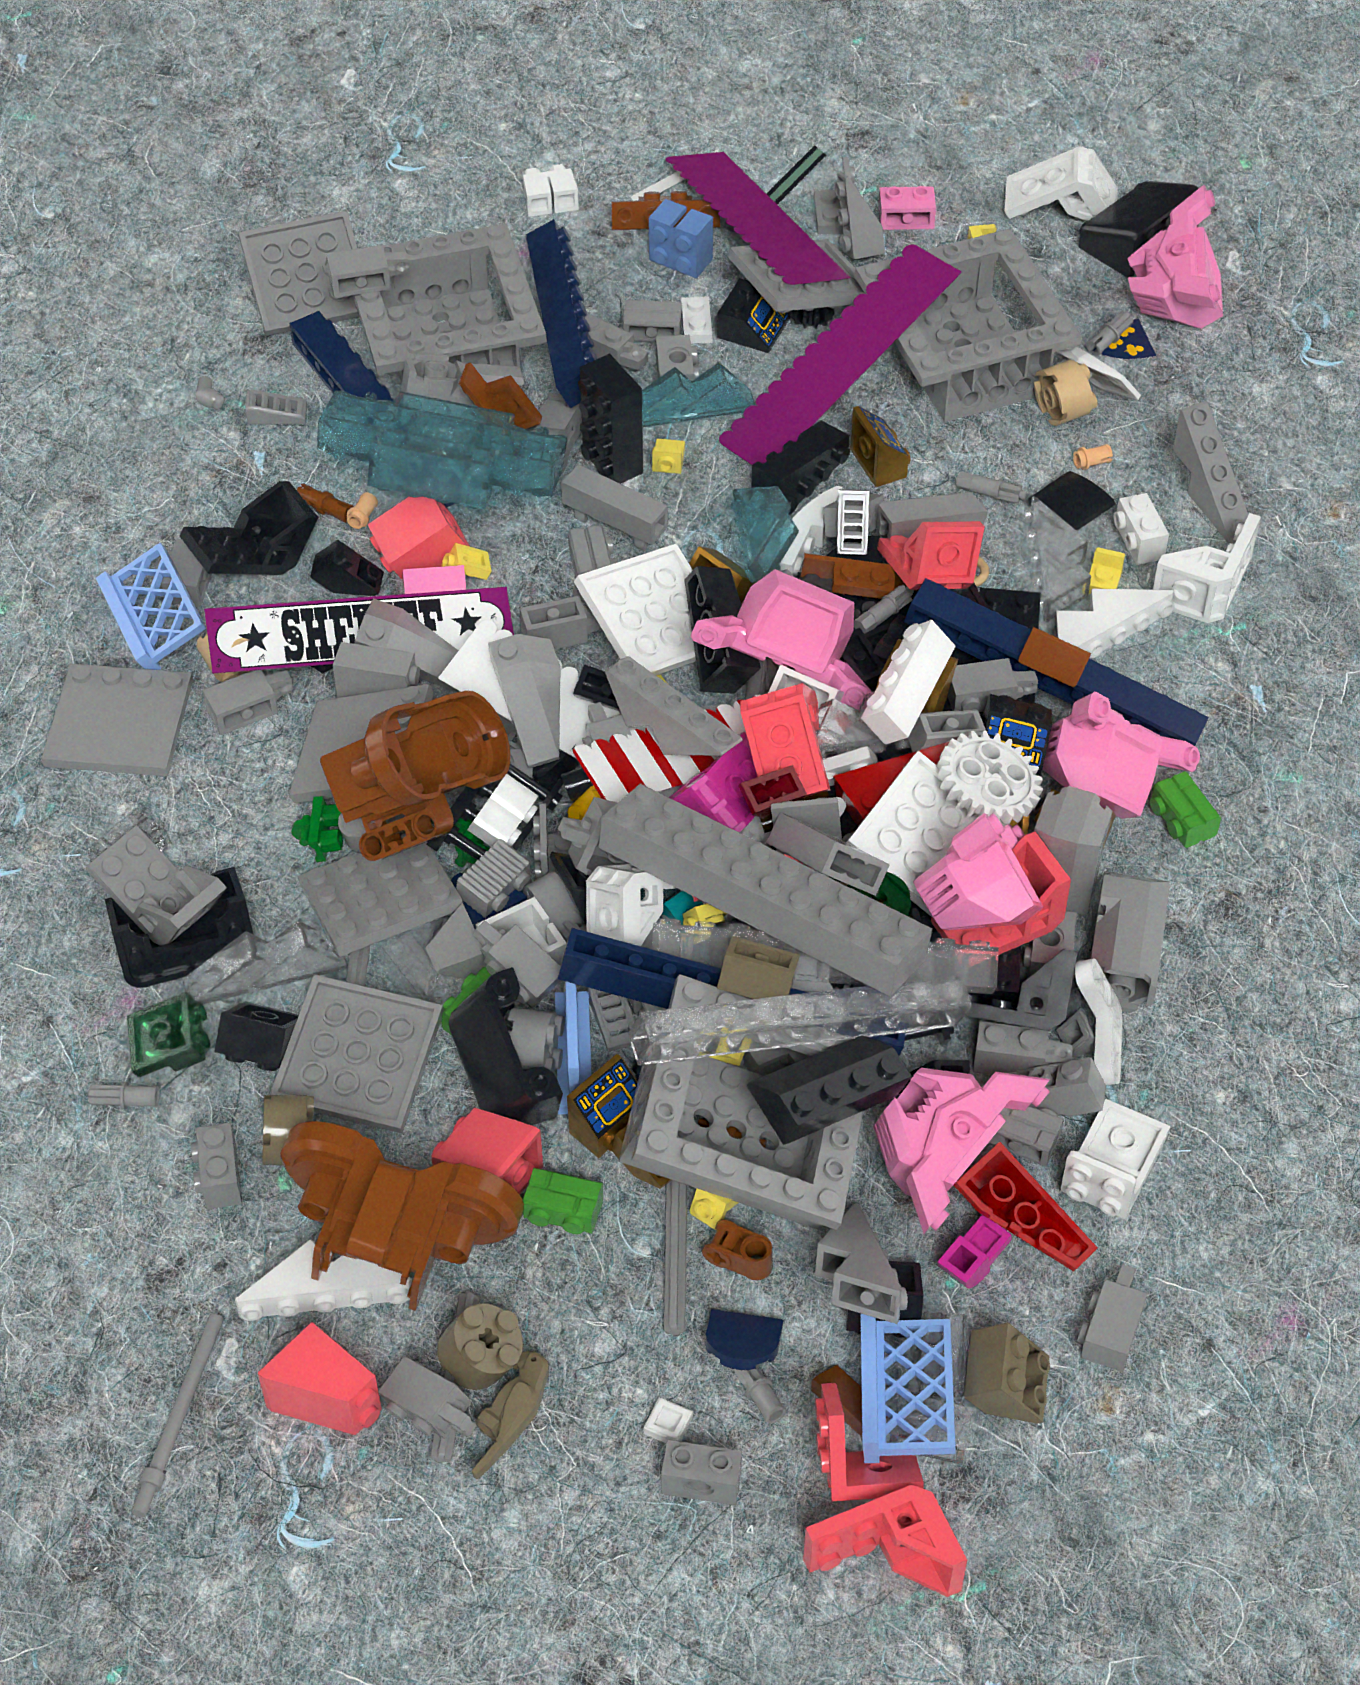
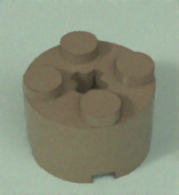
M264 1095L262 1165L283 1166L280 1153L289 1131L297 1124L313 1121L314 1096Z
M475 1304L467 1307L446 1328L439 1338L437 1346L439 1363L444 1371L448 1370L455 1378L453 1381L459 1386L470 1390H483L500 1380L518 1363L523 1350V1338L518 1326V1318L512 1311L503 1310L491 1304Z

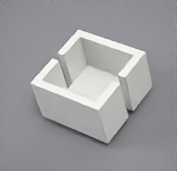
M535 897L485 920L498 932L501 929L508 932L515 924L518 925L561 966L567 943L553 922L549 924L548 915ZM483 921L477 923V924H476V928H477Z

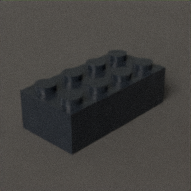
M609 353L579 367L580 380L578 381V387L581 393L579 409L582 417L580 430L583 442L581 452L587 461H591L595 465L599 474L622 484L643 474L642 388Z

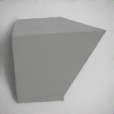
M463 902L425 948L437 974L466 979L471 973L476 975L487 964L484 963L486 956L481 952L483 946L473 936L475 928Z

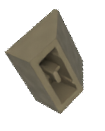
M732 936L724 957L717 989L759 1000L767 1005L785 1008L799 967L800 955Z
M1008 1322L972 1330L964 1398L985 1414L1035 1424L1043 1423L1044 1408L1047 1403L1046 1388L1048 1372L1050 1370V1356Z

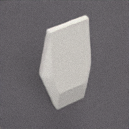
M1078 347L1054 352L1061 360V363L1067 360H1074L1079 365L1084 363L1090 372V379L1088 381L1099 389L1137 400L1141 397L1140 393L1121 373Z

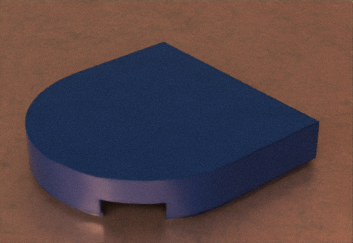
M711 1309L706 1330V1351L719 1358L720 1364L736 1370L756 1369L757 1364L766 1361L770 1363L776 1358L779 1351L784 1319Z

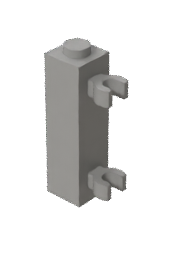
M578 464L570 473L565 474L560 484L562 503L576 509L575 518L577 520L587 523L588 515L634 536V546L643 551L647 550V543L652 545L668 527L667 505Z

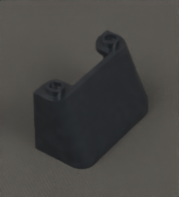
M1144 181L1137 184L1126 195L1091 220L1085 221L1079 230L1078 248L1127 278L1133 276L1136 273L1130 267L1127 258L1157 233L1167 230L1170 225V212L1197 191L1199 187L1194 184Z
M235 867L219 870L211 874L219 878L227 887L213 908L173 942L163 946L152 942L149 935L140 929L112 897L104 899L123 976L130 986L145 988L242 963L254 955L256 942L246 900Z
M511 967L491 975L460 1003L450 1015L449 1029L479 1108L533 1126L557 1117L563 1093L556 1076L548 1068L535 1067L526 1071L522 1068L504 1022L505 1014L508 1010L514 1008V1002L518 999L520 992L518 978L514 968Z

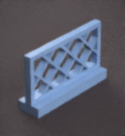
M161 542L114 575L110 576L105 571L96 577L135 660L144 669L160 670L161 666L158 661L206 629L166 548ZM161 556L158 569H149L151 561ZM133 574L137 575L133 586H124L123 581ZM146 575L154 576L150 588L142 587ZM163 577L172 578L168 590L159 589ZM138 594L147 595L143 607L134 606ZM156 596H165L161 608H152ZM174 597L182 598L178 610L169 609ZM148 615H157L153 628L144 626ZM166 616L175 617L171 629L162 628ZM184 618L193 619V625L184 631L180 630ZM159 635L168 636L165 644L156 650L155 644Z
M566 982V992H555V1012L557 1015L565 1017L563 1035L558 1036V1049L563 1050L562 1065L560 1069H557V1080L563 1093L558 1114H568L567 1095L591 1076L589 995L587 991L577 992L576 984Z
M861 1314L862 1443L864 1463H880V1456L956 1454L950 1319L899 1320L895 1324L888 1321H876L875 1317ZM927 1332H943L944 1339L934 1348L930 1347L921 1338ZM884 1333H901L907 1340L894 1349L884 1341ZM914 1344L926 1353L915 1365L903 1356ZM932 1360H935L945 1368V1371L935 1380L922 1371ZM895 1361L908 1370L897 1381L885 1373V1370ZM914 1376L927 1385L916 1397L903 1387ZM944 1382L946 1390L941 1386ZM885 1383L889 1386V1388L886 1391ZM934 1391L946 1400V1403L936 1412H933L922 1403ZM896 1393L909 1402L898 1413H895L886 1405V1402ZM916 1408L929 1418L917 1430L904 1420ZM945 1415H947V1422L942 1419ZM886 1416L891 1419V1420H889L887 1423H886ZM936 1424L947 1433V1441L931 1442L923 1435ZM897 1425L910 1435L902 1443H886V1435Z

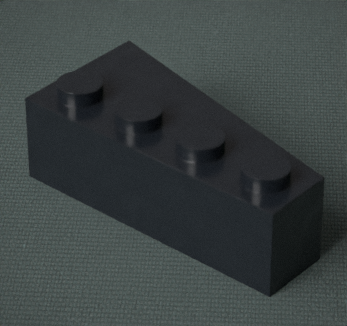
M820 420L800 433L797 442L790 440L784 444L783 450L780 453L773 451L768 454L765 463L759 461L752 465L751 507L777 522H780L788 514H792L797 505L805 497L811 496L814 489L822 481H826L839 464L846 462L850 455L849 435Z
M697 566L684 579L692 631L698 620L728 615L737 617L742 605L731 569ZM693 641L701 692L734 694L761 669L759 659L730 647L711 649Z

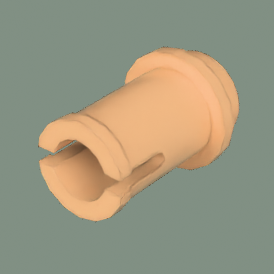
M1108 444L1089 449L1080 447L1073 454L1074 464L1078 469L1088 470L1093 465L1111 463L1112 458L1107 457H1113L1112 449Z
M369 492L363 493L356 505L347 511V522L351 527L360 529L369 523V516L378 505V500L373 494Z

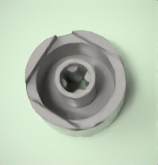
M512 1008L508 1020L514 1021L513 1028L510 1031L508 1030L523 1070L544 1067L555 1073V1069H560L562 1065L563 1050L558 1049V1036L563 1035L565 1017L557 1015L556 1012Z

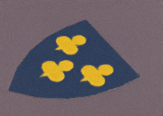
M1133 319L1132 325L1120 335V339L1116 343H1111L1101 353V355L1129 360L1157 356L1139 319Z

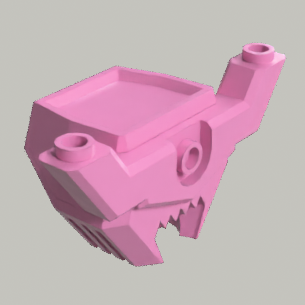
M1205 185L1201 186L1170 212V225L1167 230L1157 233L1127 258L1130 267L1133 268L1137 276L1128 277L1131 292L1141 313L1200 329L1223 317L1221 273L1205 228L1197 227L1199 223L1211 214V207L1215 206L1212 190H1207Z
M776 569L750 587L737 617L728 615L698 620L690 635L693 641L711 649L730 647L761 661H765L766 657H769L777 665L793 667L799 673L845 692L841 703L858 710L866 709V703L873 695L869 687L849 664L840 661L854 631V602Z
M1095 691L1075 701L1072 714L1052 724L1042 769L1063 787L1071 786L1095 793L1101 799L1099 803L1101 807L1106 808L1107 805L1117 817L1126 819L1141 816L1153 785L1157 765L1193 772L1199 763L1200 753L1197 747L1186 741L1162 737L1142 725L1130 724L1129 721L1124 720L1122 714L1111 709L1108 698Z
M983 813L952 838L945 857L913 881L916 890L941 929L961 930L1021 925L1044 908L1012 851L1015 845L1025 836L1018 824L1013 827L1009 824L1003 827L995 813L990 816Z
M920 1068L911 1078L910 1083L897 1099L894 1097L873 1127L889 1176L904 1194L912 1197L924 1234L930 1227L937 1231L950 1215L944 1210L950 1203L947 1191L956 1183L1006 1122L1000 1112L1004 1108L1025 1111L1031 1103L1038 1107L1050 1092L1045 1087L1050 1079L995 1072L986 1084L981 1087L972 1074Z

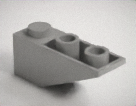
M838 172V181L835 182V193L837 198H840L841 209H838V220L840 225H843L844 236H841L843 252H846L854 260L884 254L885 246L881 223L851 179L845 174Z
M1092 1057L1004 1072L1050 1079L1045 1086L1050 1091L1038 1107H1035L1032 1103L1029 1105L1030 1107L1038 1110L1043 1108L1049 1109L1056 1114L1065 1116L1103 1111L1106 1084Z

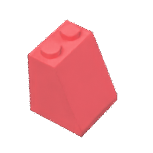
M427 484L367 524L373 534L370 537L371 543L379 553L382 552L383 554L380 558L382 564L389 573L395 571L401 579L403 569L442 567L445 554L450 553L455 543L470 547L453 514Z
M474 1107L466 1117L463 1116L457 1121L452 1134L446 1141H441L436 1145L431 1155L432 1165L442 1161L451 1164H467L500 1177L521 1194L529 1184L533 1169L543 1168L541 1131L535 1126Z
M313 1322L258 1372L266 1407L275 1413L356 1435L364 1427L368 1428L373 1425L382 1410L376 1376Z

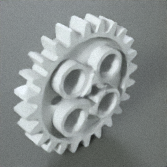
M971 731L968 737L961 733L957 740L952 738L948 746H945L936 766L940 769L936 777L943 780L940 789L950 790L946 799H956L958 801L956 805L957 810L965 807L968 809L967 817L969 818L974 813L978 814L979 817L983 813L989 816L995 813L998 819H1001L1005 825L1010 824L1012 819L1019 823L1023 816L1028 817L1032 809L1034 810L1043 791V788L1039 786L1043 779L1036 775L1039 767L1029 765L1033 757H1023L1021 755L1022 746L1014 749L1011 747L1012 739H1008L1003 743L1001 742L1000 734L997 733L991 739L987 731H983L980 737L974 731Z

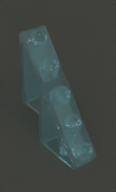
M720 362L693 381L674 367L642 390V428L744 413L745 409L755 405L751 390Z
M778 486L733 490L734 501L731 502V505L737 515L734 518L735 523L741 532L738 534V539L744 548L741 550L742 557L747 564L744 570L751 583L758 582L771 571L777 569L799 533L798 528L788 514L792 507Z

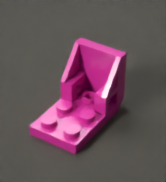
M745 731L739 734L743 741L722 756H718L709 767L691 778L669 798L733 830L742 831L755 816L752 815L738 785L757 777Z

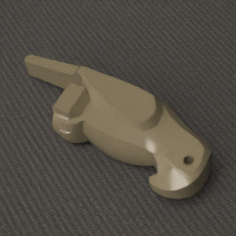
M535 1351L522 1352L518 1363L513 1367V1369L519 1370V1376L508 1382L496 1396L492 1407L481 1410L475 1419V1423L480 1431L495 1442L472 1469L475 1479H479L505 1454L537 1415L549 1376V1364L542 1355Z

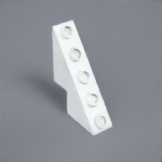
M1091 589L1088 611L1056 610L1054 636L1090 652V658H1095L1103 650L1114 644H1120L1133 633L1143 631L1154 621L1169 616L1175 608V604L1172 602L1174 592L1173 590Z
M309 1240L239 1295L235 1302L239 1317L247 1321H254L261 1317L272 1315L289 1317L299 1312L307 1311L330 1312L335 1308L350 1306L365 1308L371 1304L385 1302L401 1304L410 1300V1298H407L412 1279L408 1277L406 1285L400 1284L401 1273L379 1267L371 1262L343 1255L334 1262L331 1261L328 1271H322L318 1281L311 1279L315 1244Z

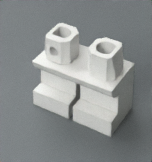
M563 164L553 165L550 171L540 172L537 168L526 169L525 175H523L528 217L552 214V199L555 213L579 210L578 188L571 168L565 169Z

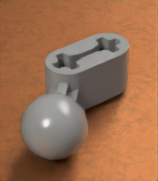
M551 871L524 886L523 892L527 896V900L533 897L537 899L549 917V924L553 922L566 943L568 942L571 928L587 932V927L580 928L582 926L581 917L561 878L555 871Z

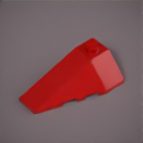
M1001 1142L988 1151L954 1184V1187L977 1212L1073 1272L1098 1249Z

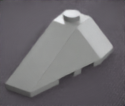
M373 598L364 615L354 644L414 653L415 665L420 668L419 678L460 692L438 679L459 650L404 609Z
M516 634L489 642L491 662L528 768L558 760L561 668L551 639Z

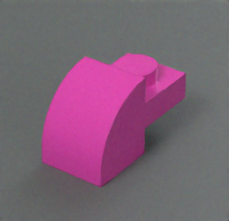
M981 1215L964 1237L959 1235L937 1261V1264L968 1289L980 1283L990 1272V1265L1011 1242L1012 1234L984 1215Z

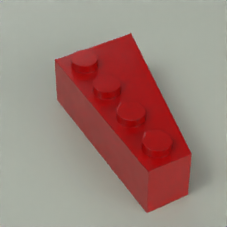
M949 742L919 751L937 765L945 746H948ZM917 751L833 776L836 797H840L845 801V810L857 826L862 823Z

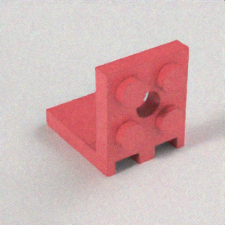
M821 1384L822 1398H815L816 1421H819V1433H816L817 1455L820 1456L821 1473H827L828 1487L831 1488L832 1502L877 1499L911 1484L924 1489V1482L916 1455L880 1456V1463H864L863 1451L845 1452L844 1412L837 1384Z

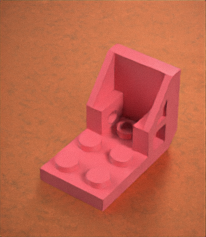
M980 521L922 522L909 538L900 535H893L891 538H879L877 550L910 590H919L926 578L941 584L947 589H967L974 583L985 526Z
M800 683L740 701L741 716L757 777L793 765L807 793L805 797L829 791L830 786L815 731L819 730V709L815 691Z
M1036 831L1023 836L1012 851L1044 908L1021 925L961 930L941 929L935 919L931 917L932 924L964 969L978 965L1052 932L1064 920L1071 879Z
M911 1484L810 1525L805 1529L803 1560L809 1573L818 1569L821 1571L833 1569L841 1563L842 1559L852 1555L857 1557L867 1555L877 1545H880L893 1572L946 1597L962 1591L967 1558L933 1492Z

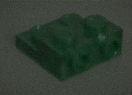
M184 992L127 1015L131 1072L140 1078L167 1066L177 1072L205 1061V1050L210 1048V1040L207 1033L202 1029V1022L207 1020V1012L204 1005L200 1001L197 1002L187 992Z

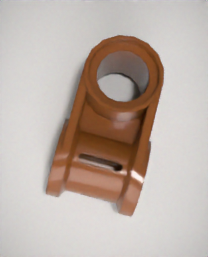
M718 1221L715 1227L716 1234L710 1244H706L702 1249L705 1259L717 1267L729 1269L751 1280L767 1278L773 1269L772 1244L770 1240L764 1235L742 1228L732 1221ZM755 1255L762 1256L760 1259H752L750 1257Z

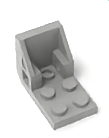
M137 825L85 868L140 929L149 935L152 942L160 946L173 942L213 908L227 888L219 878L190 866H185L179 871Z

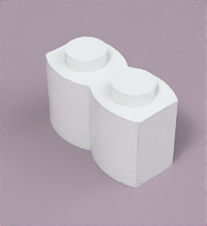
M506 774L467 830L491 847L499 839H502L512 847L521 834V831L517 829L520 822L524 821L528 824L537 811L538 807L534 805V802L538 795Z

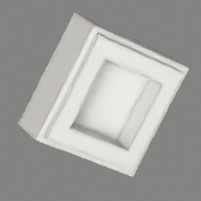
M659 1397L643 1428L644 1434L664 1443H667V1440L681 1442L693 1418V1411Z

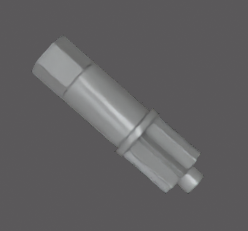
M960 471L957 477V488L995 497L997 500L1001 499L1019 503L1020 499L1025 500L1027 497V492L1022 490L1023 485Z
M904 584L902 586L899 585L889 594L882 597V600L855 619L854 628H861L863 633L873 630L892 614L898 613L900 609L913 600L911 596L914 590H910L908 587L905 588Z

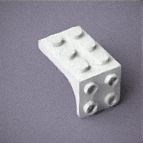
M1105 1099L1103 1111L1098 1112L1079 1151H1070L1067 1156L1060 1191L1066 1193L1073 1200L1084 1201L1100 1208L1101 1211L1110 1216H1118L1126 1220L1169 1134L1170 1126Z

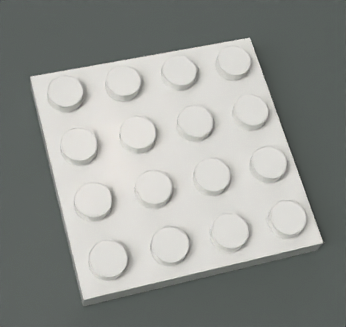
M677 544L576 577L574 584L620 659L629 656L654 675L696 662L694 643L690 636L692 629L684 579L693 570Z
M917 751L846 843L890 864L887 872L901 878L909 888L910 900L933 917L916 890L913 881L945 857L952 838L979 816L974 813L970 818L967 817L968 809L963 807L957 810L956 805L958 801L956 799H946L950 790L940 789L943 780L936 777L940 769L920 751ZM999 819L1000 822H1001V824L1003 825V827L1006 826V825L1002 822V820Z

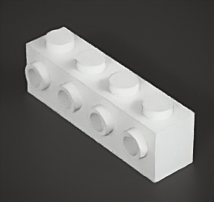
M933 620L921 624H912L905 630L903 634L904 639L899 648L892 654V661L889 667L879 678L880 683L875 693L866 703L867 708L861 719L885 745L909 737L955 648L953 642Z

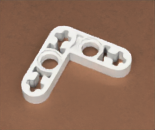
M1095 958L1076 961L1075 976L1077 985L1096 1017L1094 1063L1106 1085L1119 1084L1123 1021L1120 1002Z

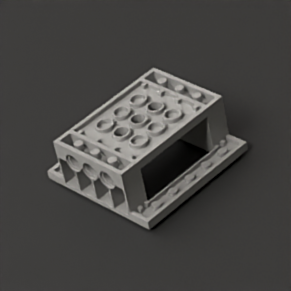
M507 223L383 245L385 252H406L409 272L390 277L391 289L353 295L377 375L398 371L401 383L406 359L411 357L414 360L415 354L419 352L445 354L449 356L448 362L454 365L456 360L462 363L471 362L473 364L517 366L520 368L519 348L547 343L546 332ZM486 255H489L512 321L500 322L489 291ZM439 320H445V321H446V322H444V323H437V321H439Z
M1011 228L925 250L962 273L894 343L920 386L926 391L942 420L947 422L1036 398L1034 382L1039 381V376H1035L1036 372L1053 366L1054 352L1081 345L1082 336ZM894 258L855 268V278L865 294H867V285L878 281V275L881 271L891 269L890 262ZM995 261H999L1040 326L1018 332L1014 331L992 297Z
M679 974L675 980L668 1011L647 1044L618 1161L815 1229H819L823 1225L837 1230L842 1224L863 1111L783 1146L747 1087L749 1082L763 1075L699 1054L697 1049L704 1019L808 1056H813L857 1036L741 995L717 989L715 986ZM701 1115L705 1117L709 1122V1127L697 1125L693 1116ZM733 1126L741 1132L742 1138L735 1139L731 1137L726 1127ZM759 1138L771 1140L775 1150L765 1149L761 1145Z

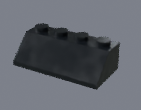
M860 1035L749 1082L747 1087L784 1146L896 1097L912 1076L892 1046Z

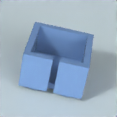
M665 199L649 217V260L697 278L713 260V217L691 209L674 228L673 226L686 213L687 207Z

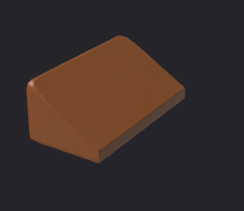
M1033 627L1018 661L1062 683L1075 687L1091 653Z
M838 1365L815 1376L812 1379L811 1391L819 1398H822L821 1384H837L844 1412V1421L862 1437V1387Z

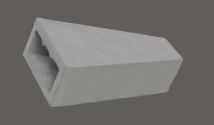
M972 492L882 502L878 504L876 536L891 538L893 535H900L909 538L922 522L980 521L984 525L985 518H987V510L985 505L981 501L979 502Z
M781 812L766 842L822 874L875 896L890 865L805 822Z

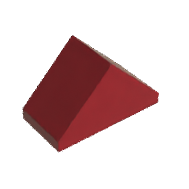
M793 765L744 781L738 785L752 815L760 818L771 815V804L785 801L794 802L807 795Z

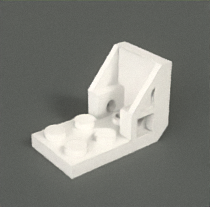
M1079 146L1007 176L1005 213L1011 219L1059 200L1068 215L1089 221L1117 201L1118 188L1095 151ZM1077 191L1079 193L1078 195H1071L1072 193H1075Z
M1249 513L1245 523L1238 524L1233 539L1236 542L1235 544L1229 543L1226 552L1209 546H1203L1162 555L1157 565L1153 590H1173L1172 602L1175 604L1173 610L1175 613L1205 623L1224 619L1251 561L1261 516Z
M629 863L597 866L586 880L587 932L641 946L663 913V889H676V887ZM644 888L645 897L641 900L640 889Z

